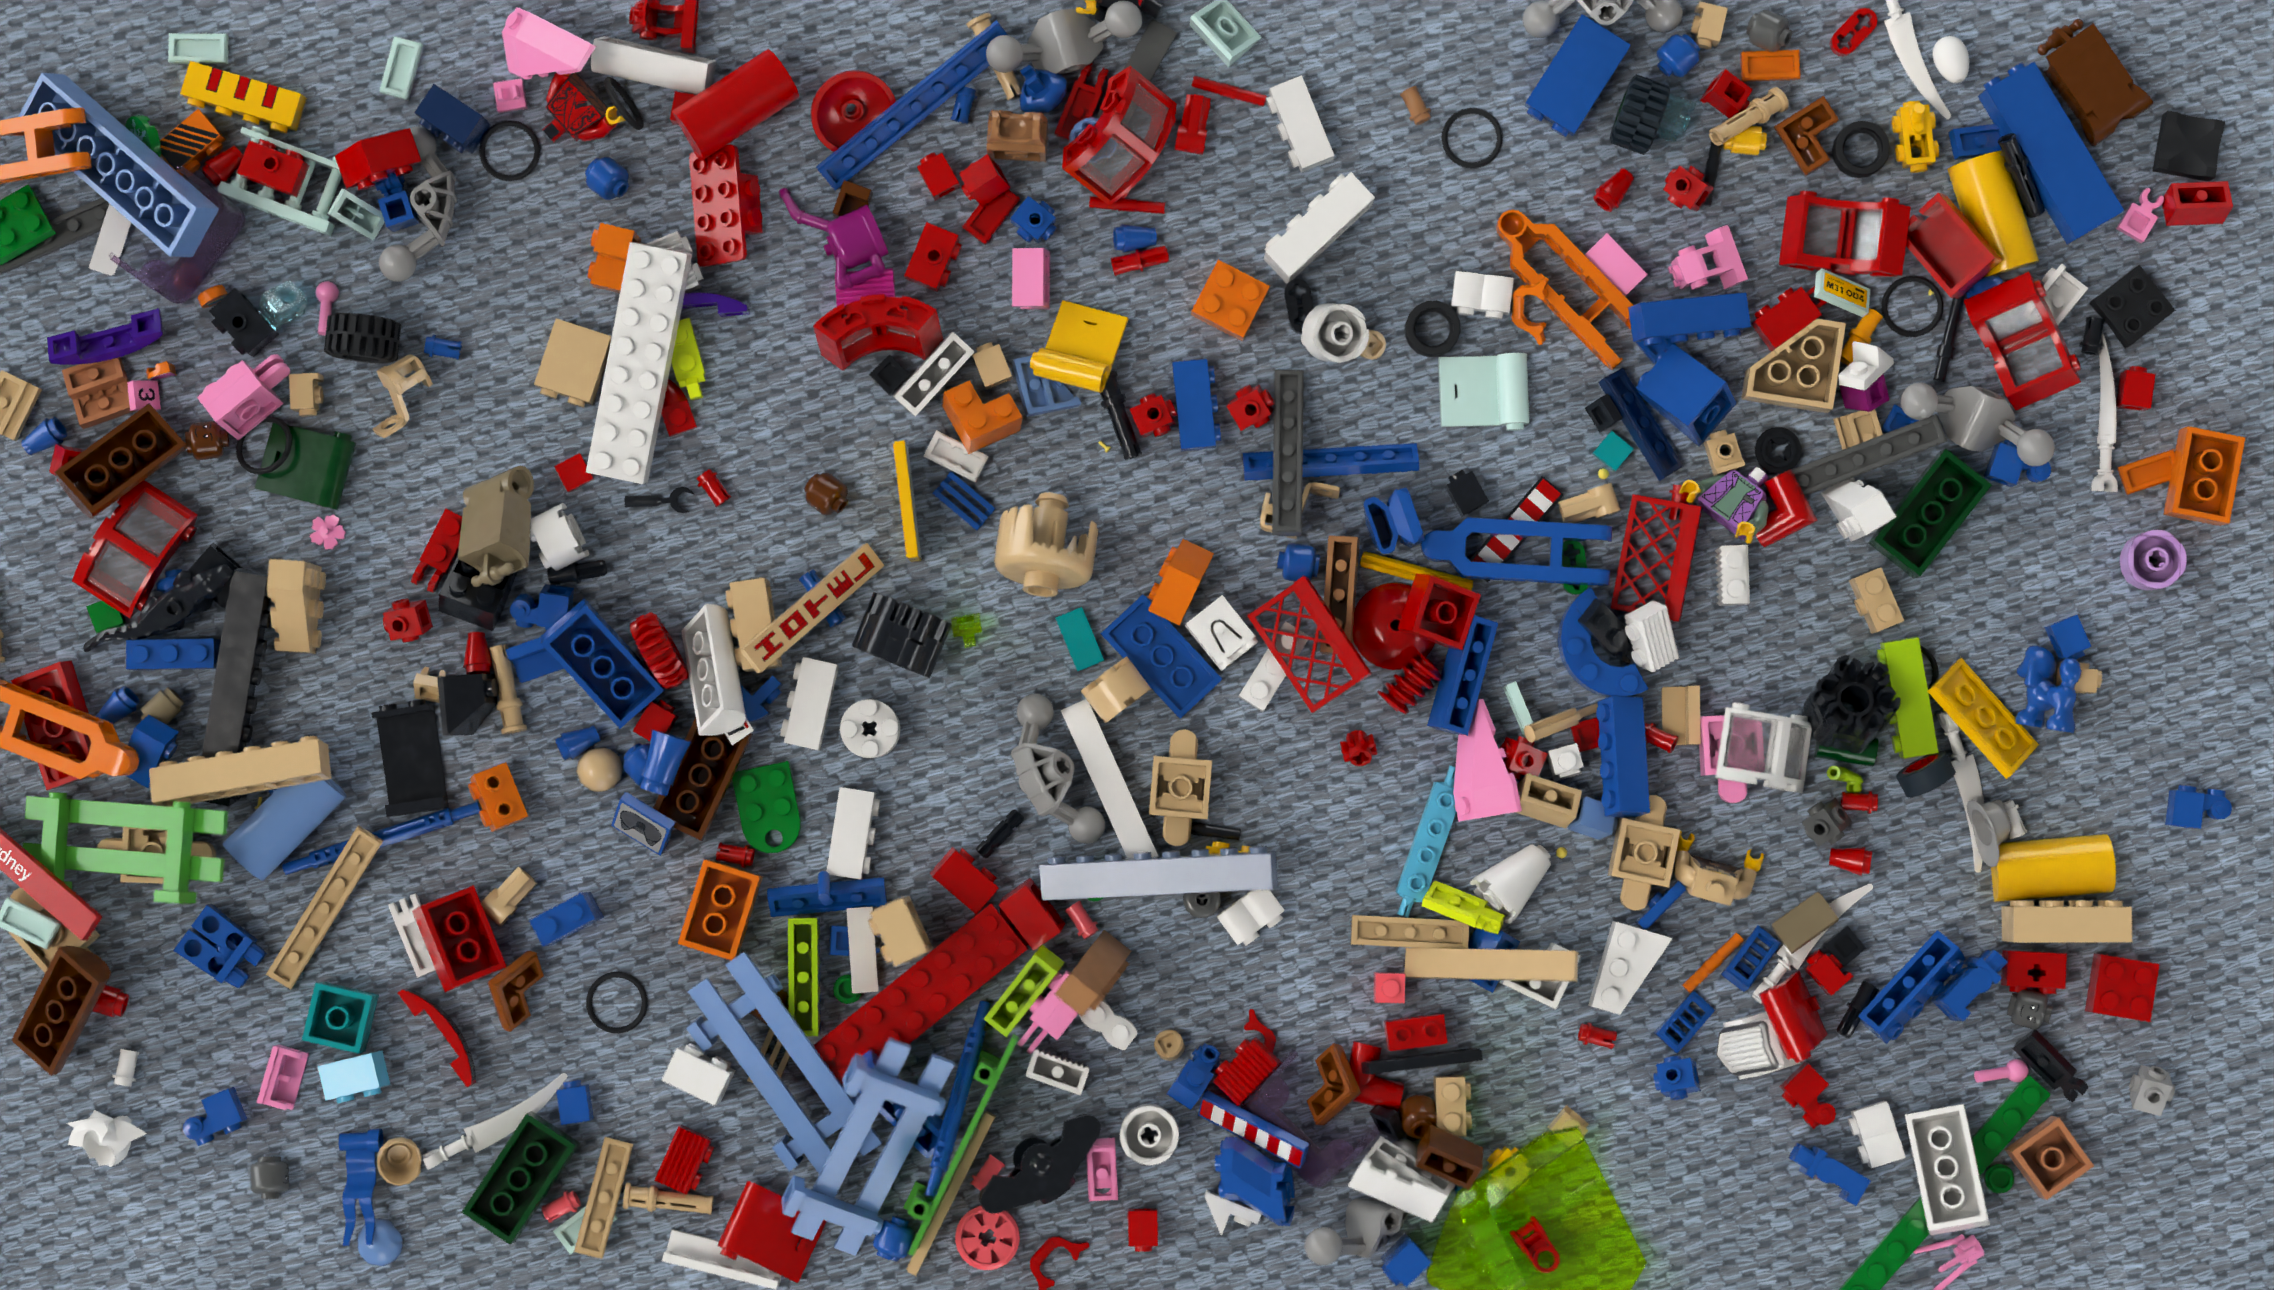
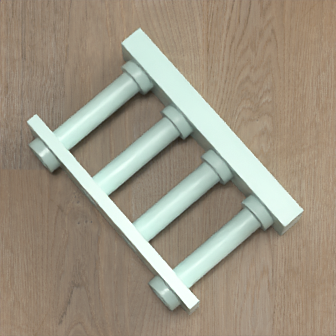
M252 126V129L249 130L242 127L240 133L250 138V141L258 143L262 139L275 144L278 149L277 151L284 154L288 149L303 155V159L309 165V169L298 197L290 196L289 201L286 200L284 204L274 201V189L263 186L262 190H258L257 194L247 191L248 186L246 183L248 179L243 178L239 174L236 175L235 180H231L230 184L221 181L217 192L229 199L331 236L335 225L328 221L329 216H327V213L342 177L335 156L332 160L268 137L269 132L262 128ZM317 163L332 170L316 211L313 210L310 215L301 211L302 206L300 203Z

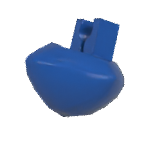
M1031 65L1020 70L1021 74L1026 78L1020 94V109L1022 111L1046 113L1054 110L1062 102L1067 92V80L1063 76L1043 69H1034Z

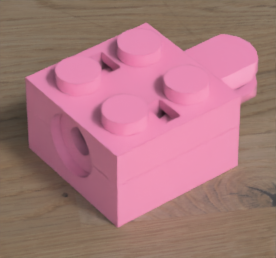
M277 354L270 355L254 369L242 360L238 364L231 366L219 380L206 386L203 393L197 398L218 425L237 440H240L284 404L272 388L290 374V369L280 355Z
M1724 715L1700 717L1701 744H1699L1701 776L1716 775ZM1733 717L1726 767L1764 772L1762 727L1760 721ZM1718 779L1720 798L1727 803L1741 802L1747 795V783Z
M1068 970L1063 975L1058 971L1047 985L1051 989L1045 998L1040 995L1029 1009L1033 1013L1029 1018L1033 1021V1024L1017 1045L1022 1047L1038 1026L1043 1029L1026 1052L1030 1055L1047 1033L1058 1040L1078 1015L1075 1010L1054 995L1069 976L1070 972Z

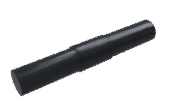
M1711 141L1704 181L1715 187L1722 145L1717 146ZM1714 189L1703 203V206H1711Z
M1192 822L1191 834L1238 841L1240 839L1241 829Z

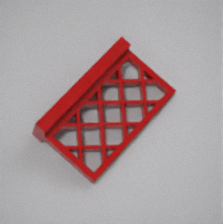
M1632 494L1611 609L1632 612L1638 609L1635 607L1641 602L1643 605L1647 604L1645 599L1659 591L1666 600L1665 606H1667L1670 620L1681 621L1703 507ZM1638 501L1650 503L1656 514L1643 523L1636 515ZM1655 504L1666 507L1659 511ZM1671 507L1683 509L1681 522L1670 528L1661 514ZM1659 516L1668 531L1653 540L1645 525ZM1635 518L1639 525L1632 529ZM1680 527L1677 538L1673 531ZM1642 528L1651 542L1636 551L1630 543L1631 534ZM1671 534L1677 543L1676 549L1665 557L1656 542ZM1653 545L1662 560L1647 568L1639 554ZM1630 547L1634 554L1627 558L1628 549ZM1636 556L1645 571L1631 580L1624 570L1625 564ZM1674 556L1673 565L1671 566L1668 559ZM1665 562L1671 571L1670 579L1659 585L1650 571ZM1648 574L1657 588L1642 597L1633 583ZM1624 575L1628 583L1621 587ZM1630 585L1639 600L1630 606L1618 604L1620 591ZM1666 585H1668L1667 595L1662 590Z
M1302 576L1293 585L1247 615L1311 713L1316 712L1360 681L1372 675V672L1307 576ZM1293 592L1296 593L1301 601L1298 613L1282 610L1284 599ZM1279 602L1278 609L1271 608ZM1304 607L1306 608L1310 616L1303 614ZM1265 611L1277 612L1274 630L1263 628L1256 617ZM1281 614L1297 616L1294 634L1278 631ZM1302 617L1313 619L1316 623L1315 638L1299 635ZM1320 631L1326 640L1319 639ZM1266 632H1271V633H1273V638H1272V640L1270 639V637L1268 636V634H1267ZM1278 634L1294 637L1290 654L1281 653L1276 648ZM1298 638L1314 641L1311 658L1295 655ZM1318 642L1330 644L1332 647L1331 662L1315 659ZM1336 655L1338 656L1342 664L1335 663ZM1282 656L1290 657L1288 664ZM1294 658L1310 661L1307 679L1296 677L1292 672ZM1314 662L1330 665L1327 683L1311 680ZM1334 666L1346 668L1352 679L1342 686L1331 684ZM1299 681L1306 682L1305 689L1302 687ZM1310 683L1326 686L1324 698L1316 704L1308 696ZM1330 687L1338 688L1337 690L1329 694Z

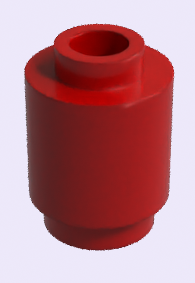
M106 985L92 1012L113 1018L115 1016L122 1017L128 1005L129 994L123 993L122 989Z

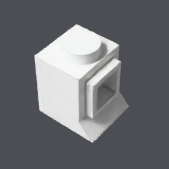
M1577 743L1545 751L1548 753L1547 759L1554 781L1582 774L1581 768L1584 766Z

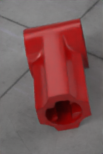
M1196 94L1186 95L1182 123L1178 127L1175 150L1203 155L1208 131L1206 124L1209 117L1211 98Z

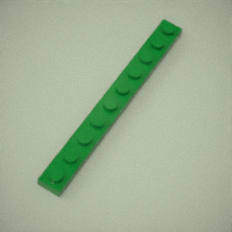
M2027 1075L1971 1137L1979 1175L1985 1171L2051 1095L2030 1075ZM1922 1196L1915 1201L1838 1290H1880L1929 1235Z

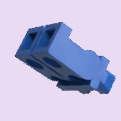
M213 904L205 906L191 925L193 928L188 929L173 950L214 977L221 984L227 982L237 988H242L250 977L248 973L238 967L245 958L254 966H258L267 954L256 943L257 938L228 918Z
M1985 950L1979 957H1969L1964 962L1967 967L1962 968L1931 1001L1951 1021L1964 1022L1971 1014L1966 1008L1968 1004L1979 993L1986 992L1992 984H1997L2002 979L1998 972L2008 962L1996 950Z
M1796 1143L1788 1158L1801 1165L1799 1172L1821 1182L1834 1184L1842 1189L1838 1197L1857 1206L1871 1180L1837 1160L1826 1156L1828 1153L1818 1147L1813 1146L1810 1150Z

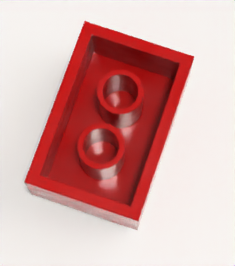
M474 885L421 905L412 911L444 992L507 967Z

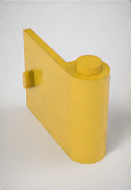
M1062 300L1046 347H1041L1038 352L1032 354L1030 368L1033 369L1034 376L1102 393L1127 326L1128 317Z

